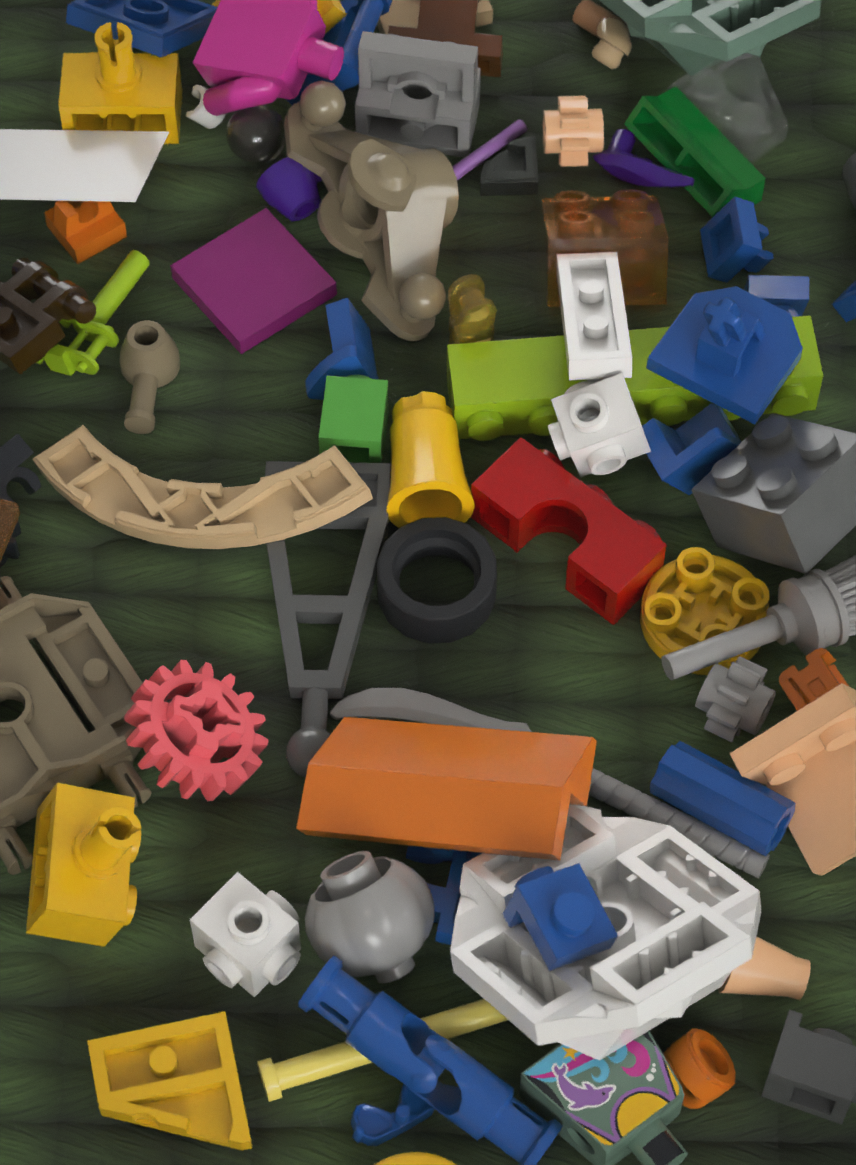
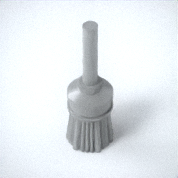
M856 555L826 571L816 568L810 570L801 578H789L782 581L778 588V604L768 608L766 617L663 655L661 661L665 674L670 680H674L774 641H777L780 645L793 642L805 655H808L815 649L828 646L837 647L845 644L849 636L856 635Z

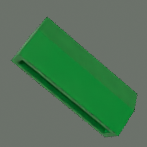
M677 86L659 96H642L624 125L665 168L695 179L694 186H686L684 188L712 217L734 197L753 202L754 205L762 201L766 178Z

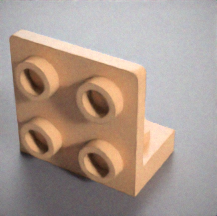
M841 683L729 753L742 777L765 784L767 788L796 803L795 812L788 828L811 871L820 876L827 874L856 856V690Z

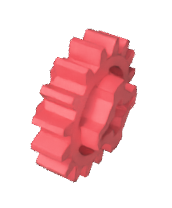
M180 660L172 671L164 665L158 667L148 680L145 679L131 697L134 704L125 714L124 721L136 728L126 739V742L131 747H143L146 754L137 765L141 770L155 766L161 772L157 780V785L160 788H164L173 780L180 783L181 798L188 800L200 788L207 802L214 801L223 790L229 795L234 794L261 766L263 761L258 755L268 746V739L255 732L263 725L266 719L263 714L249 712L247 706L254 698L251 692L238 695L232 690L236 678L230 673L222 681L213 678L212 664L205 662L197 673H193L187 660ZM223 757L229 759V760H226V761H224V762L219 763L220 760H221Z

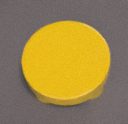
M701 547L687 548L678 555L677 559L661 567L650 579L644 590L640 611V624L644 638L653 652L659 658H662L663 655L766 617L769 608V589L763 581L755 578L751 572L740 564L724 557L712 555L708 550ZM760 647L721 661L718 664L729 669L732 662L736 663L739 656L750 660ZM714 664L691 674L708 675Z

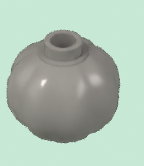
M369 851L355 852L331 863L322 871L320 877L323 882L311 895L306 909L305 932L315 952L325 963L333 955L343 961L342 970L350 976L375 975L380 983L397 980L409 973L415 966L412 956L423 946L424 941L429 937L434 922L435 904L425 880L414 869L404 863L385 856L373 858Z

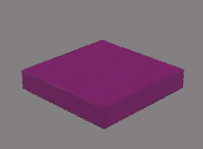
M267 208L170 265L172 279L240 354L248 351L337 295L335 280Z

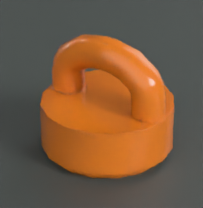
M691 1029L672 1043L663 1053L683 1088L685 1095L682 1105L689 1109L704 1107L735 1085L736 1072L729 1053L712 1034L705 1030Z

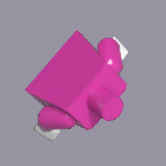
M220 0L193 61V64L207 85L212 87L209 89L201 85L193 87L191 94L199 99L200 102L194 110L186 112V117L205 128L212 129L222 122L227 113L273 103L277 98L294 99L298 96L307 73L331 81L338 76L343 64L344 49L341 46L322 40L325 35L326 25L317 10V0Z

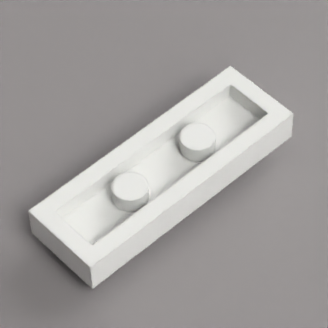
M617 252L557 254V281L569 380H594L599 382L623 373L624 378H632L633 357Z

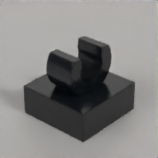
M16 434L0 446V503L4 515L11 513L17 508L15 502L7 494L8 482H18L29 495L41 488L40 480L32 470L18 467L34 453L19 434Z

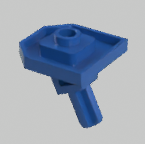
M734 286L695 293L647 358L646 369L756 424L800 361L803 348L791 313Z

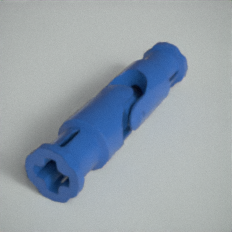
M333 955L307 988L298 1002V1007L305 1012L312 1009L346 1034L345 1042L384 1072L404 1083L413 1093L474 1139L479 1140L485 1137L516 1160L519 1165H536L563 1125L556 1119L548 1122L513 1097L514 1088L451 1041L430 1029L426 1022L384 991L377 994L373 993L342 970L343 961ZM447 1069L452 1073L459 1087L443 1084L437 1079Z

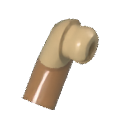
M583 0L574 12L573 22L600 39L599 43L592 49L593 58L606 67L615 69L620 65L622 57L624 55L629 56L632 49L628 28L621 18L592 0Z

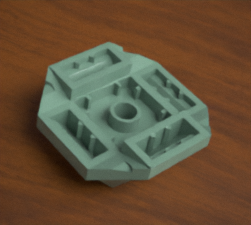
M599 0L627 24L630 36L648 41L690 76L723 61L728 62L745 53L761 56L766 43L820 18L822 0Z

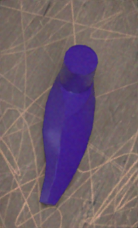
M626 129L616 130L608 149L592 156L609 174L635 185L656 188L694 186L695 179L693 177L656 165L648 158L632 155L631 151L636 138L631 131Z

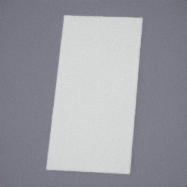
M0 129V200L136 202L169 131Z

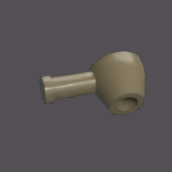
M144 320L130 327L121 346L119 356L122 375L133 385L130 408L125 414L124 426L127 430L136 434H148L154 430L156 418L153 413L157 388L170 383L177 376L181 364L179 350L173 338L159 323Z

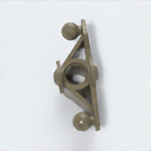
M316 81L305 88L301 94L300 102L293 104L285 115L284 130L287 157L295 160L322 178L328 194L323 198L318 207L317 220L321 232L329 243L341 252L356 258H363L371 274L361 301L399 338L407 341L422 340L426 338L434 327L435 316L444 308L446 300L444 285L435 276L442 229H445L452 223L458 209L459 192L453 167L444 153L435 148L419 149L346 130L338 122L343 116L346 106L343 92L334 83Z

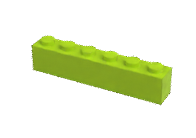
M811 315L792 317L803 348L801 359L763 414L776 413L783 416H792L803 411L816 410L823 371ZM670 327L629 330L633 357L632 378L624 379L641 424H646L652 418H655L667 426L675 425L682 421L690 420L708 405L712 404V402L646 369L647 358ZM564 335L447 345L450 408H452L453 418L457 422L459 439L472 438L479 441H488L499 436L529 433L548 436L550 432L547 425L558 421L551 399L565 394L567 389L579 382L588 381L569 380ZM722 408L729 421L741 418Z

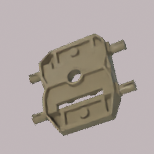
M3 576L0 577L3 590L0 587V702L4 700H17L25 705V709L17 719L10 722H0V858L7 867L8 873L15 875L21 873V870L11 850L14 851L25 870L32 865L33 855L29 853L16 832L17 827L36 817L37 808L56 783L88 788L106 778L112 781L120 795L135 798L134 808L138 807L136 795L143 804L150 798L151 791L133 767V762L142 748L128 746L126 739L136 727L124 721L125 714L134 704L131 697L143 682L91 604L85 601L34 593L22 597L12 578ZM29 640H33L92 732H87Z

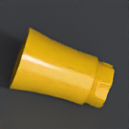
M422 391L414 396L402 397L394 405L392 410L393 423L390 427L391 483L387 503L389 520L398 528L421 518L447 517L465 523L473 514L475 505L464 472L459 447L458 426L453 418L452 408L446 405L444 396L435 392Z

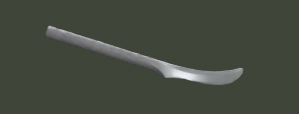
M369 688L342 699L330 712L331 718L337 721L342 720L344 717L532 732L527 723L502 721L479 714L436 696L405 688ZM593 768L589 789L590 796L604 801L620 811L623 810L624 813L632 817L669 825L711 856H716L717 859L735 866L737 869L743 870L758 879L762 875L770 858L769 854L764 856L704 822L698 821L696 818L682 811L680 812L678 809L660 802Z

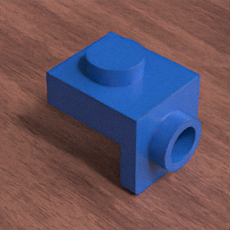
M579 863L555 872L550 866L541 867L529 872L515 884V891L503 912L509 927L521 923L525 924L549 971L610 949L618 938L615 928Z

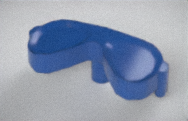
M403 1083L396 1112L389 1113L381 1108L365 1103L355 1106L351 1117L353 1139L357 1143L362 1142L368 1146L380 1145L426 1120L433 1114L435 1109Z

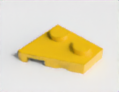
M225 1011L87 1041L101 1116L238 1150L252 1148Z

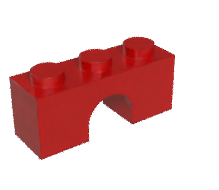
M522 437L471 484V494L475 505L471 518L517 553L532 538L546 532L563 533L576 540L579 546L568 556L565 589L613 626L643 596L650 579L664 565L667 544L661 540V537L652 526L642 520L634 521L615 507L602 489L593 484H584L565 470L561 461L553 453L546 449L538 450Z

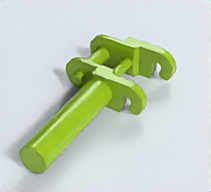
M131 250L93 300L96 306L95 317L86 324L79 323L76 320H60V324L65 328H69L73 324L74 329L78 332L77 336L68 347L59 344L52 347L36 363L42 364L45 360V363L52 371L72 376L75 371L91 375L96 374L99 370L96 358L105 346L114 348L119 343V337L114 332V328L105 324L149 267L150 262L148 258L137 250ZM84 340L92 342L85 352L77 350Z

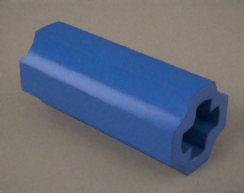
M682 741L669 747L660 760L657 771L650 782V793L764 856H767L770 851L775 850L785 835L789 822L795 812L796 803L756 781L742 777L738 771Z

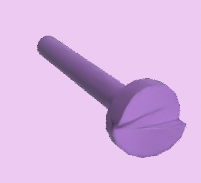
M518 119L453 165L457 180L526 132V124Z

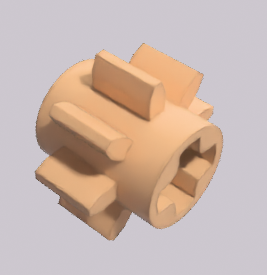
M558 96V110H543L544 154H559L558 159L561 167L588 166V153L603 152L602 109H588V98L585 96Z

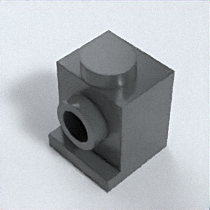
M789 1009L761 1097L842 1125L851 1102L856 1104V1046L853 1045L847 1036L840 1032L826 1028H816L811 1031L799 1027L803 1014Z

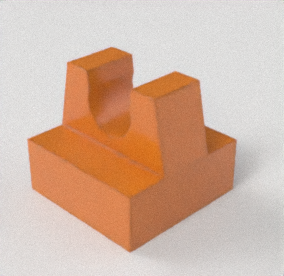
M57 201L54 207L44 212L48 229L77 264L127 238L125 222L116 213L111 202Z

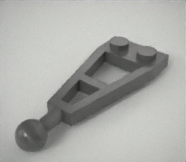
M266 461L265 476L293 468L304 462ZM349 463L369 487L373 499L349 514L317 528L366 530L348 596L293 595L285 539L266 543L290 697L302 699L301 728L288 741L286 759L290 768L297 775L306 778L308 763L331 735L327 731L328 699H343L377 575V559L389 532L390 520L387 513V503L391 483V463ZM297 623L340 624L328 670H304Z

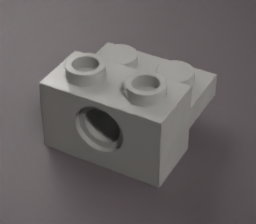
M362 31L358 47L359 91L355 103L356 132L419 149L435 148L444 153V155L464 158L469 155L480 107L481 68H478V47L461 45L454 42H439L402 37L395 34Z

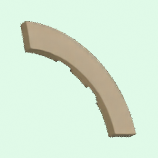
M84 425L32 459L38 470L57 492L77 509L98 522L132 537L156 544L182 548L228 549L250 547L284 540L315 530L337 520L373 499L369 487L335 445L293 468L260 477V481L256 484L223 488L221 483H195L175 479L167 482L139 472L136 466L129 464L103 446Z

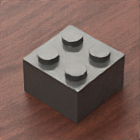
M775 413L759 422L747 438L730 454L716 462L712 470L691 489L717 547L807 574L856 526V433Z

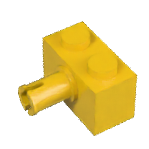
M111 22L101 25L96 30L94 39L98 52L63 53L58 105L63 130L169 131L164 144H179L182 83L178 53H170L162 58L147 52L133 53L132 32L128 26L117 22L118 40L113 38Z
M56 783L37 808L26 927L27 934L105 947L123 926H128L131 923L137 904V888L134 885H129L130 863L135 861L141 843V823L134 814V797Z

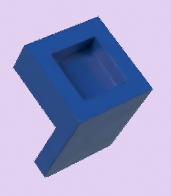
M713 403L677 430L670 428L655 418H652L642 426L651 452L646 454L661 480L688 495L693 493L691 489L712 470L716 462L730 454L742 442L723 409Z

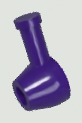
M286 157L273 164L260 176L256 188L271 207L290 221H299L311 215L319 207L321 199L317 183L323 180L300 163Z

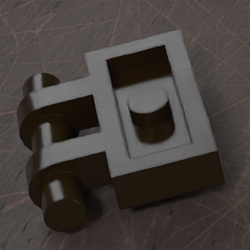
M27 258L16 260L11 271L13 277L5 283L0 281V361L20 375L32 364L40 361L52 347L66 336L58 324L60 320H76L79 323L86 324L96 314L95 304L88 299L87 292L82 287L69 280L60 281L57 272L44 262L30 261Z

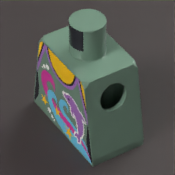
M647 1031L600 1061L560 1044L521 1073L520 1099L528 1108L547 1122L552 1119L560 1122L563 1127L558 1134L593 1165H615L631 1152L642 1165H679L688 1155L685 1148L666 1127L680 1114L685 1094L650 1031Z

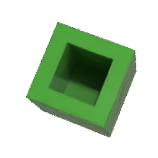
M349 375L346 377L326 376L318 437L319 454L335 445L349 463H383L389 418L388 380L372 379L364 375Z

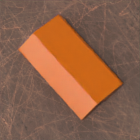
M344 717L308 763L296 829L309 836L561 861L569 805L587 806L597 740L594 737Z

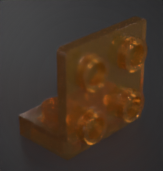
M628 189L615 192L613 197H590L589 194L582 191H562L557 193L555 198L542 199L541 212L547 241V307H560L557 281V254L617 252L625 305H666L669 237L657 197L648 196L644 191Z

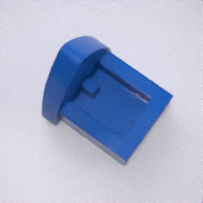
M348 297L325 305L333 353L322 360L306 378V392L310 399H324L326 376L346 377L349 375H364L372 379H379L370 328Z

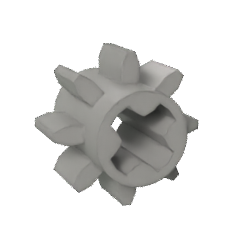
M741 656L738 657L736 663L732 662L729 669L718 663L714 664L701 687L695 704L696 708L707 712L706 717H708L704 730L729 742H733L735 736H739L741 730L756 735L763 725L776 695L775 690L764 686L765 682H763V679L768 669Z

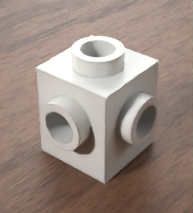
M623 373L599 382L594 380L579 382L567 389L565 394L551 399L558 419L557 422L547 425L560 461L569 457L572 458L580 477L591 473L594 475H605L622 468L627 460L651 452Z
M239 872L190 919L194 945L205 955L203 962L207 969L225 986L233 988L238 983L253 997L269 982L272 985H278L286 979L296 967L301 956L299 952L301 950L299 923L297 922L299 916L296 910L285 898L275 891L270 890L265 895Z

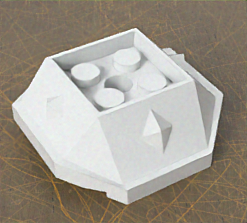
M569 805L561 861L482 853L463 864L460 882L461 896L455 916L450 953L453 972L535 1044L544 1045L558 1042L600 1061L667 1019L682 1017L687 1007L720 988L734 969L752 959L761 916L760 891L669 825L635 817H602L600 809ZM579 863L615 928L618 938L610 949L549 971L525 924L521 923L509 927L503 912L515 891V884L529 872L546 866L552 867L555 872Z

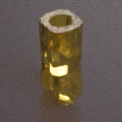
M469 274L462 276L449 287L448 300L451 315L449 317V344L494 341V321L497 309L491 299L484 298L485 285L479 275Z

